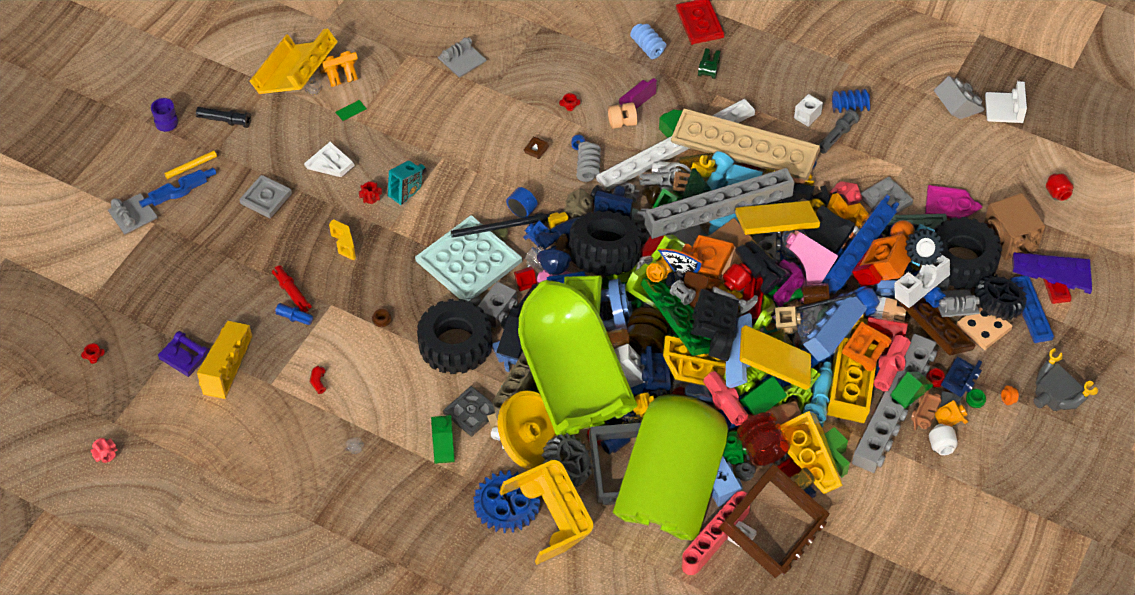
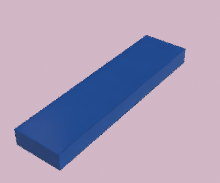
M1028 276L1010 278L1012 282H1018V286L1023 287V292L1026 293L1025 297L1027 300L1022 315L1033 342L1039 343L1053 340L1054 335Z

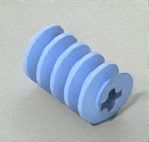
M637 24L631 30V38L634 39L650 59L658 58L665 50L666 42L659 37L649 24Z

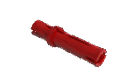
M281 265L276 266V271L273 269L272 274L279 281V286L285 289L300 311L308 312L309 310L306 306L309 309L312 306L294 284V279L288 276Z

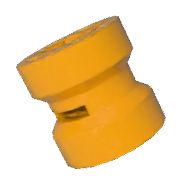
M665 259L650 264L646 270L648 278L653 282H659L667 278L668 273H672V268Z

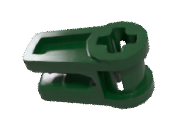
M705 48L699 64L698 76L702 77V75L716 79L721 56L720 50L715 51L713 60L710 61V49Z

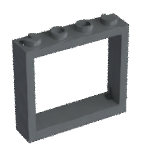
M641 423L590 427L589 440L597 503L613 505L619 492L604 493L597 441L635 438L638 435Z

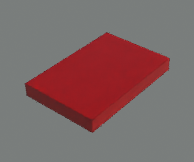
M695 0L676 4V10L691 45L724 38V31L710 0Z

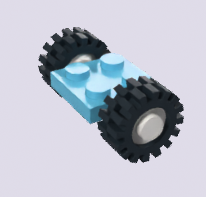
M913 223L912 225L915 228L914 234L908 236L910 238L906 240L907 246H905V250L908 252L907 255L911 259L910 262L918 266L920 264L925 266L926 264L931 265L932 262H937V258L942 256L940 253L944 249L940 236L935 233L934 229L922 224L917 225Z

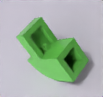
M834 427L825 433L839 476L842 478L848 474L850 465L841 455L846 452L848 440Z

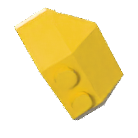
M665 336L663 357L675 380L706 386L703 383L704 377L713 371H716V373H719L724 378L726 361L708 356V354L692 356L680 338Z

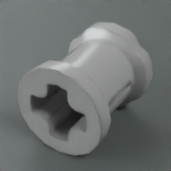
M677 280L670 288V294L681 299L684 305L691 303L695 298L696 292L686 287L682 280Z

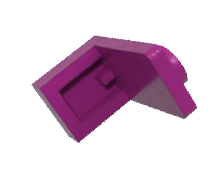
M784 259L780 262L779 267L786 269L791 276L773 296L779 307L788 302L792 294L805 281L801 269L794 262L789 263Z

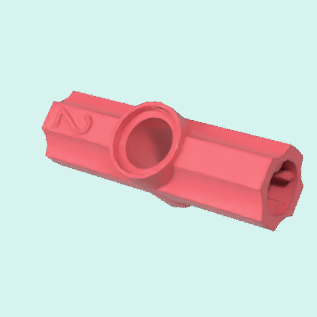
M896 335L887 355H882L879 358L880 370L873 383L877 389L889 391L897 372L904 370V357L911 344L908 338Z
M716 371L710 372L704 377L703 383L712 394L715 407L718 410L722 409L730 422L735 424V426L741 425L747 420L748 414L739 402L736 389L727 387L724 379Z

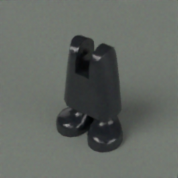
M752 240L735 249L736 254L743 264L750 269L754 278L759 279L762 277L763 282L760 290L764 295L770 293L775 286L781 287L791 276L786 269L777 265L778 262Z

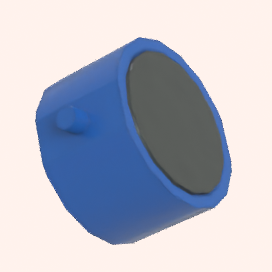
M518 187L506 199L508 208L520 218L528 217L538 205L534 195L522 187Z

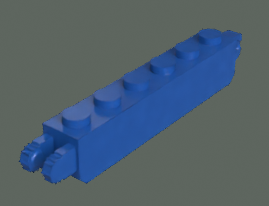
M888 194L871 210L838 255L821 284H829V294L831 292L835 294L843 287L855 266L871 246L873 240L880 236L897 212L896 209L899 203L895 202L891 206L887 204L890 198Z

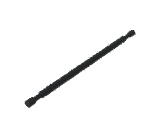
M852 293L847 296L844 295L795 308L796 311H799L811 307H816L844 300L850 297L853 298L856 297V294Z

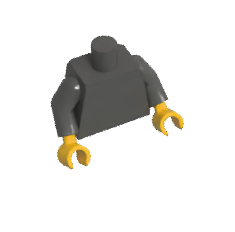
M1053 348L1049 353L1050 360H1046L1038 373L1035 391L1037 397L1034 398V404L1038 408H1043L1047 405L1053 411L1077 409L1088 399V395H1096L1098 388L1094 387L1093 390H1089L1094 384L1092 381L1086 382L1083 387L1059 364L1055 365V362L1062 360L1063 354L1060 353L1057 358H1054L1053 354L1056 352V348Z

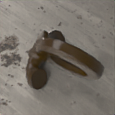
M644 185L642 194L646 196L647 202L650 205H654L659 197L660 186Z

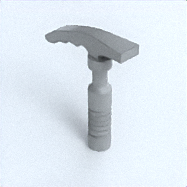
M715 286L711 291L739 300V306L742 308L738 310L737 317L745 314L758 302V296L756 295L749 301H746L744 299L740 300L735 295Z

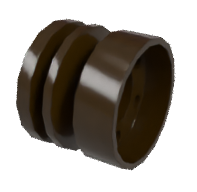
M652 308L634 310L629 318L623 345L629 344L640 357L642 353H645L646 346H651V353H663L665 336L668 335L670 324L658 310Z

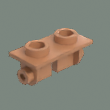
M928 390L924 395L920 396L918 409L913 411L911 420L914 421V430H917L918 425L922 429H927V427L931 426L935 413L930 411L937 412L942 402L939 394L935 393L932 395Z

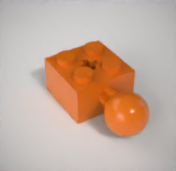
M906 220L896 222L891 228L890 237L873 240L860 266L873 264L882 280L885 281L901 278L911 261L905 246H907L906 240L910 238L908 236L914 234V226Z

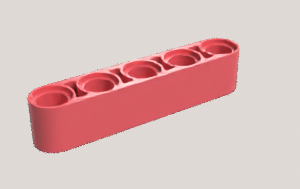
M736 492L684 551L682 555V570L688 575L697 574L727 540L728 536L718 527L745 497L746 492ZM750 505L734 523L735 526L738 521L742 522L749 514ZM693 560L695 561V563H689L687 561Z

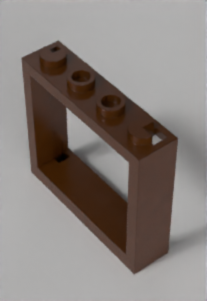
M773 464L718 528L776 578L781 573L785 575L792 568V565H790L793 559L797 561L804 553L802 550L804 545L809 546L816 538L814 533L817 530L820 532L826 526L827 522L825 520L830 513ZM770 481L814 519V522L779 564L734 525Z

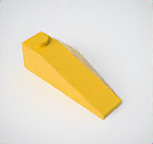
M808 411L773 428L782 449L791 456L794 462L800 466L823 494L843 486L826 436L815 413Z

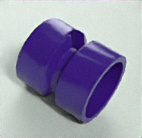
M168 98L155 100L151 105V112L156 128L163 132L175 129L178 125V118L173 101Z

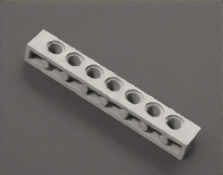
M784 168L645 211V226L653 239L735 214V208L764 205L793 196L794 180L788 169Z
M917 334L913 335L910 341L911 344L904 357L905 368L903 371L897 372L889 391H885L854 452L853 465L875 473L877 467H882L886 458L883 455L885 451H890L893 444L891 439L893 436L897 437L901 428L899 423L900 421H905L908 414L907 408L894 403L897 401L891 397V393L907 372H920L926 377L930 369L928 364L930 361L934 362L938 352L935 350L937 342Z

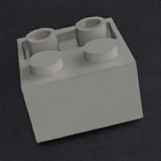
M948 76L934 89V92L951 115L959 119L985 110L981 104L983 102L981 98L972 92V86L967 82L963 83L959 78L955 79Z

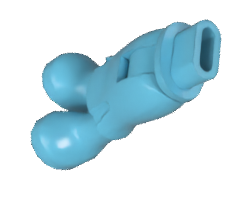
M718 151L713 154L712 159L715 160L717 168L715 172L711 173L699 194L727 185L726 177L728 171H732L734 166V160L731 157Z
M824 362L823 367L818 370L817 373L821 375L813 384L811 403L806 404L804 407V413L810 411L817 415L821 427L824 426L827 416L828 393L833 376L832 364L830 362Z

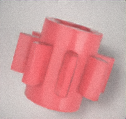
M99 438L93 443V449L90 451L96 462L102 460V462L107 463L114 459L116 456L115 452L118 449L111 438L108 441L105 438Z

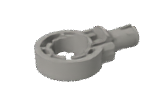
M673 162L664 168H658V172L655 174H640L639 178H642V180H639L640 185H659L660 190L663 188H673L670 183L672 172L679 170L682 173H686L676 166L683 167L688 174H692V172L686 165ZM684 177L683 180L693 181V178ZM680 184L681 186H683L682 188H690L691 186L687 184Z

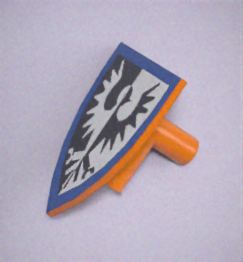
M685 244L681 251L658 249L674 272L680 271L685 276L686 272L697 273L701 268L702 261L697 259L698 254L696 252H690L692 246L689 244Z

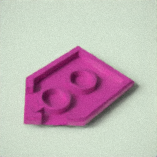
M928 185L925 214H946L947 218L957 217V219H961V217H968L983 207L979 202H975L966 190Z

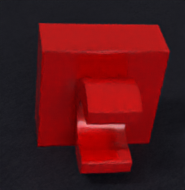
M532 266L514 272L519 291L530 289L533 284H537Z

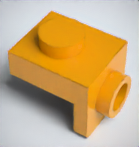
M954 400L939 408L937 412H933L939 424L952 427L960 421L964 424L968 423L966 418L968 412L962 404L958 405Z

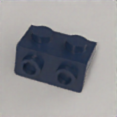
M646 346L645 353L641 354V365H644L642 381H645V388L647 390L662 388L669 391L671 387L670 371L663 353H651V346Z
M957 356L941 386L962 397L965 391H971L975 384L972 380H977L982 372L979 369L982 361L979 360L974 366Z

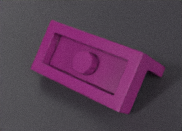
M655 78L649 82L642 80L619 98V104L623 105L633 102L637 109L656 94L657 80Z

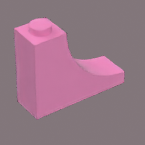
M799 231L791 232L786 239L787 245L785 247L794 253L801 265L805 278L803 285L821 284L838 256ZM803 298L799 299V301H801L802 303H804V299H803Z

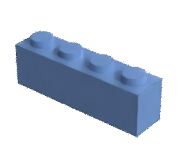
M857 297L836 301L834 305L825 311L826 316L817 321V327L806 335L808 338L803 345L818 362L827 358L834 352L867 308Z

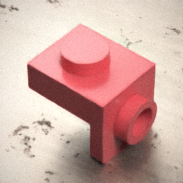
M840 181L829 192L831 196L833 192L843 194L847 205L858 204L862 200L858 185L855 183Z

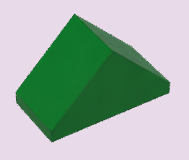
M907 372L891 393V397L904 408H907L932 388L933 383L920 372Z

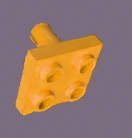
M346 51L337 58H334V56L326 57L320 64L321 74L327 73L331 87L342 84L337 72L339 68H344L347 82L358 80L354 64L358 59L356 52Z

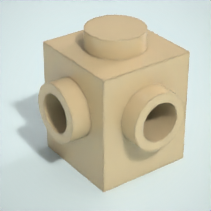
M795 306L775 308L778 332L792 334L794 330H798V324H801V315L797 313Z

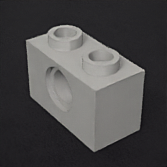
M496 282L478 305L488 315L492 327L497 329L501 321L507 318L509 311L517 306V291L500 282Z

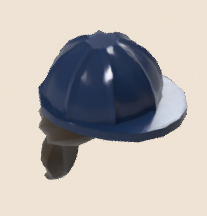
M566 234L559 236L555 250L548 249L537 253V260L548 274L559 275L565 272L572 261L570 249L567 248L569 240Z

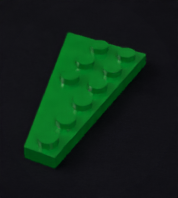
M643 278L641 286L691 355L708 354L711 339L691 334L694 319H692L694 308L689 304H682L681 299L671 295L670 288L662 281L653 282L649 278Z

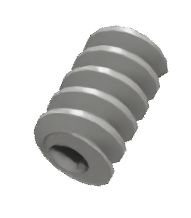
M582 142L578 146L576 176L582 182H589L596 178V175L600 174L601 147L595 143Z

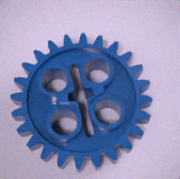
M508 470L507 475H504L502 471L499 472V476L492 473V479L490 480L485 477V484L479 483V489L475 490L476 496L473 497L475 503L474 511H476L477 518L481 517L482 524L487 522L488 529L494 525L495 532L503 528V532L506 533L507 528H510L512 533H514L515 527L522 530L523 523L529 526V519L535 520V514L539 513L540 496L534 499L527 498L523 495L521 489L517 488L504 494L506 500H503V495L501 496L499 493V488H501L503 481L519 475L518 471L514 475H511L510 470ZM508 503L511 504V510L514 512L515 515L511 513Z

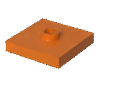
M698 235L690 252H696L698 254L697 259L702 261L701 268L697 273L719 279L734 249V244Z

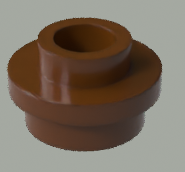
M378 309L372 316V322L377 327H386L391 323V314L385 309Z

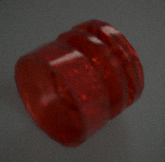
M765 412L754 415L743 422L737 429L736 434L743 447L746 448V453L752 464L755 466L772 464L782 458L790 449L791 444L785 433L781 430V426L773 413Z

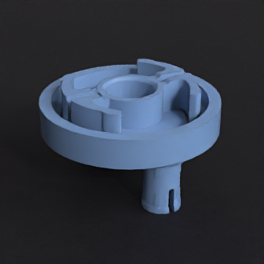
M618 278L609 280V289L601 290V302L611 301L614 316L613 319L602 322L607 332L616 331L622 338L625 336L633 309L631 301H628L626 295V286Z

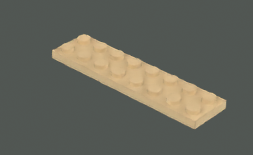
M683 109L671 137V142L709 154H714L717 151L723 152L734 161L773 172L787 168L791 177L808 181L820 151V146L688 109Z

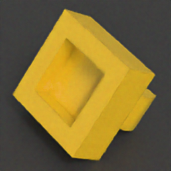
M702 155L699 162H693L691 167L693 171L704 178L710 177L711 173L716 170L713 167L715 165L714 159L709 160L708 163L706 162L707 155Z
M566 212L550 214V217H548L550 230L568 220Z

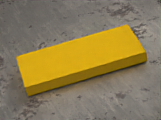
M809 201L735 208V214L745 235L819 228L820 221Z
M745 325L741 328V362L805 390L810 388V353Z

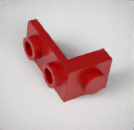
M866 253L852 271L861 287L878 284L882 280L873 264L860 266Z

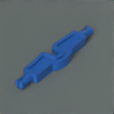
M212 167L204 172L198 170L182 176L178 180L179 188L167 183L149 192V197L139 201V204L143 208L152 203L156 206L169 199L181 198L187 195L193 188L206 183L207 178L216 175V171Z

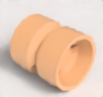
M633 102L625 103L622 107L619 105L608 106L611 129L622 128L624 124L627 127L637 125L636 108Z

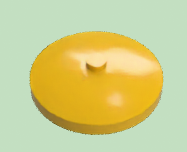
M521 391L508 397L502 404L498 414L497 426L505 451L515 463L524 469L530 470L541 465L545 460L541 456L544 453L543 448L550 439L556 436L541 395L533 391Z

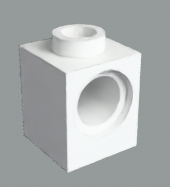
M808 94L795 106L794 118L809 127L821 115L823 102Z

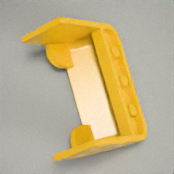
M551 460L503 481L499 492L501 496L517 488H520L523 495L530 499L542 495L560 530L551 536L549 540L550 547L538 553L535 560L536 565L566 552L591 533L593 521L561 462Z

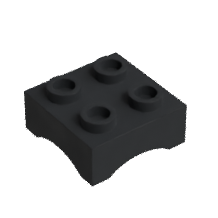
M822 205L816 213L820 221L819 228L804 229L802 234L837 254L853 232L855 223L835 215Z

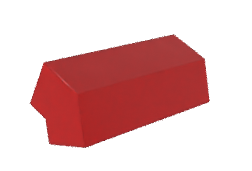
M751 275L752 281L744 289L743 299L749 301L754 295L758 296V302L745 313L752 315V325H755L761 312L763 293L760 287L763 279L762 277L755 279Z

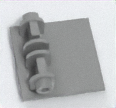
M469 37L463 38L459 43L456 42L455 46L451 45L450 48L443 50L442 54L438 56V59L459 78L487 61L471 46L472 40Z
M141 193L124 202L117 198L111 200V208L108 209V212L124 235L158 218L149 205L143 208L140 206L139 201L144 199Z
M969 289L942 291L946 295V297L939 300L940 306H938L942 317L980 314L977 307L979 297L972 295Z

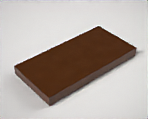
M924 297L910 308L899 301V304L949 356L972 351L975 348V343L949 317H942L938 307H932L926 302Z

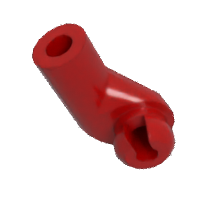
M316 366L312 369L309 380L318 394L326 391V387L320 381L321 377H324L326 373L325 368L322 366Z

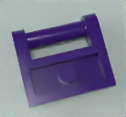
M178 331L171 342L158 354V357L161 361L189 377L203 363L210 349L206 346L202 347L186 337L185 333ZM182 343L199 354L195 357L179 347V345Z

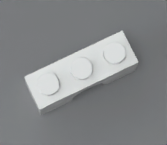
M942 255L937 258V262H932L931 265H922L921 270L916 276L907 272L894 283L895 298L908 308L913 306L950 275V260Z

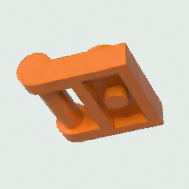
M861 322L843 348L842 354L862 364L866 370L873 371L876 367V361L884 349L888 348L891 344V339ZM876 340L879 344L868 358L864 354L872 342Z

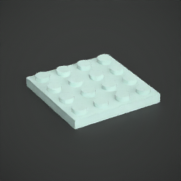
M471 215L452 230L482 224ZM450 230L415 256L417 263L459 299H464L465 302L479 296L522 263V257L491 231L452 238Z

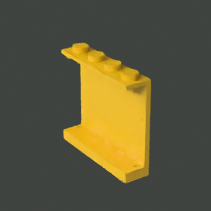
M323 29L314 42L296 45L290 36L286 34L250 79V83L259 94L300 90L338 41L329 29Z

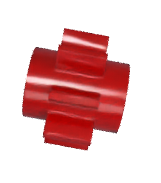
M368 181L364 185H360L359 198H363V203L373 204L377 200L380 201L382 189L378 187L377 182Z

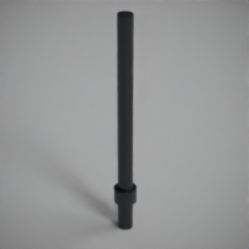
M543 212L536 213L535 216L451 230V237L522 226L538 221L545 223V221H548L550 214L555 212L547 214Z

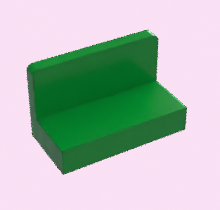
M772 376L739 399V402L743 407L747 406L754 417L758 418L784 399L787 394L775 377Z

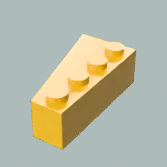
M227 321L221 329L218 338L197 371L199 385L204 395L226 399L252 338L250 325Z

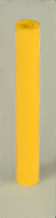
M211 151L165 172V177L168 180L216 158L217 155L215 151Z

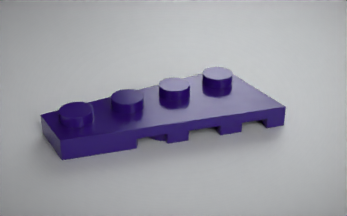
M1013 253L1012 266L1014 273L1035 279L1039 277L1044 278L1052 284L1058 282L1067 285V288L1073 290L1079 288L1084 290V293L1091 294L1090 259Z

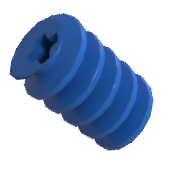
M856 89L854 94L852 90H848L847 94L844 90L840 94L838 91L833 92V113L836 108H838L839 113H842L843 108L847 111L850 107L855 112L856 108L859 107L860 112H862L864 106H866L867 111H870V95L866 89H862L861 93Z

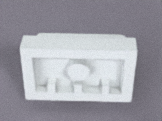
M1017 81L1016 88L1012 89V93H985L987 121L1023 123L1027 110L1025 82Z

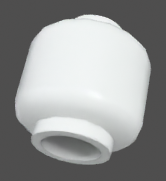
M938 424L929 433L931 447L934 452L940 455H949L958 446L955 430L951 426Z

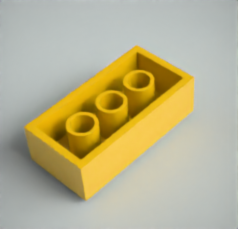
M844 338L835 349L832 383L828 393L827 415L865 423L870 411L876 367L873 371H868L862 364L842 354L843 348L849 341V338ZM871 344L864 355L869 358L877 345Z

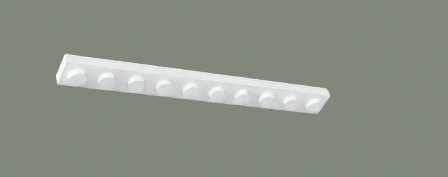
M743 99L712 116L739 123L755 115V109ZM671 137L596 175V180L605 190H611L651 169L653 162H665L690 148L672 143Z

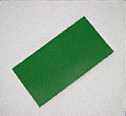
M358 100L335 113L342 121H345L367 108Z

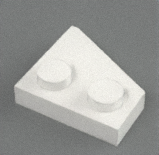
M331 142L304 163L305 167L309 170L342 177L355 166Z

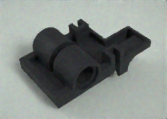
M701 289L692 315L694 323L691 334L711 339L708 356L728 361L736 334L734 330L739 300Z

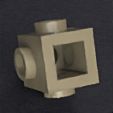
M581 188L568 194L564 212L572 218L585 216L586 213L592 212L593 197Z

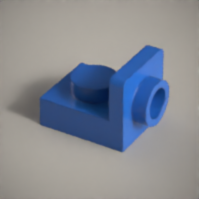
M538 221L535 224L530 223L524 230L526 234L523 238L525 240L529 238L537 245L535 236L538 233L545 232L551 234V232L543 223Z

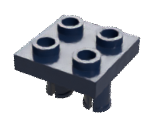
M616 186L613 194L597 191L594 213L595 211L618 212L623 216L630 217L632 220L633 199L623 197L625 188L622 186Z

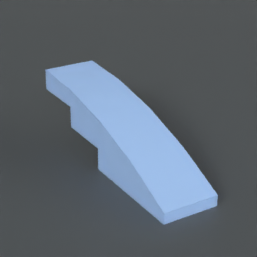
M750 313L736 318L735 339L731 346L729 360L726 361V386L729 388L747 383L746 368L750 367V365L740 361L741 328L745 325L753 328L752 315Z

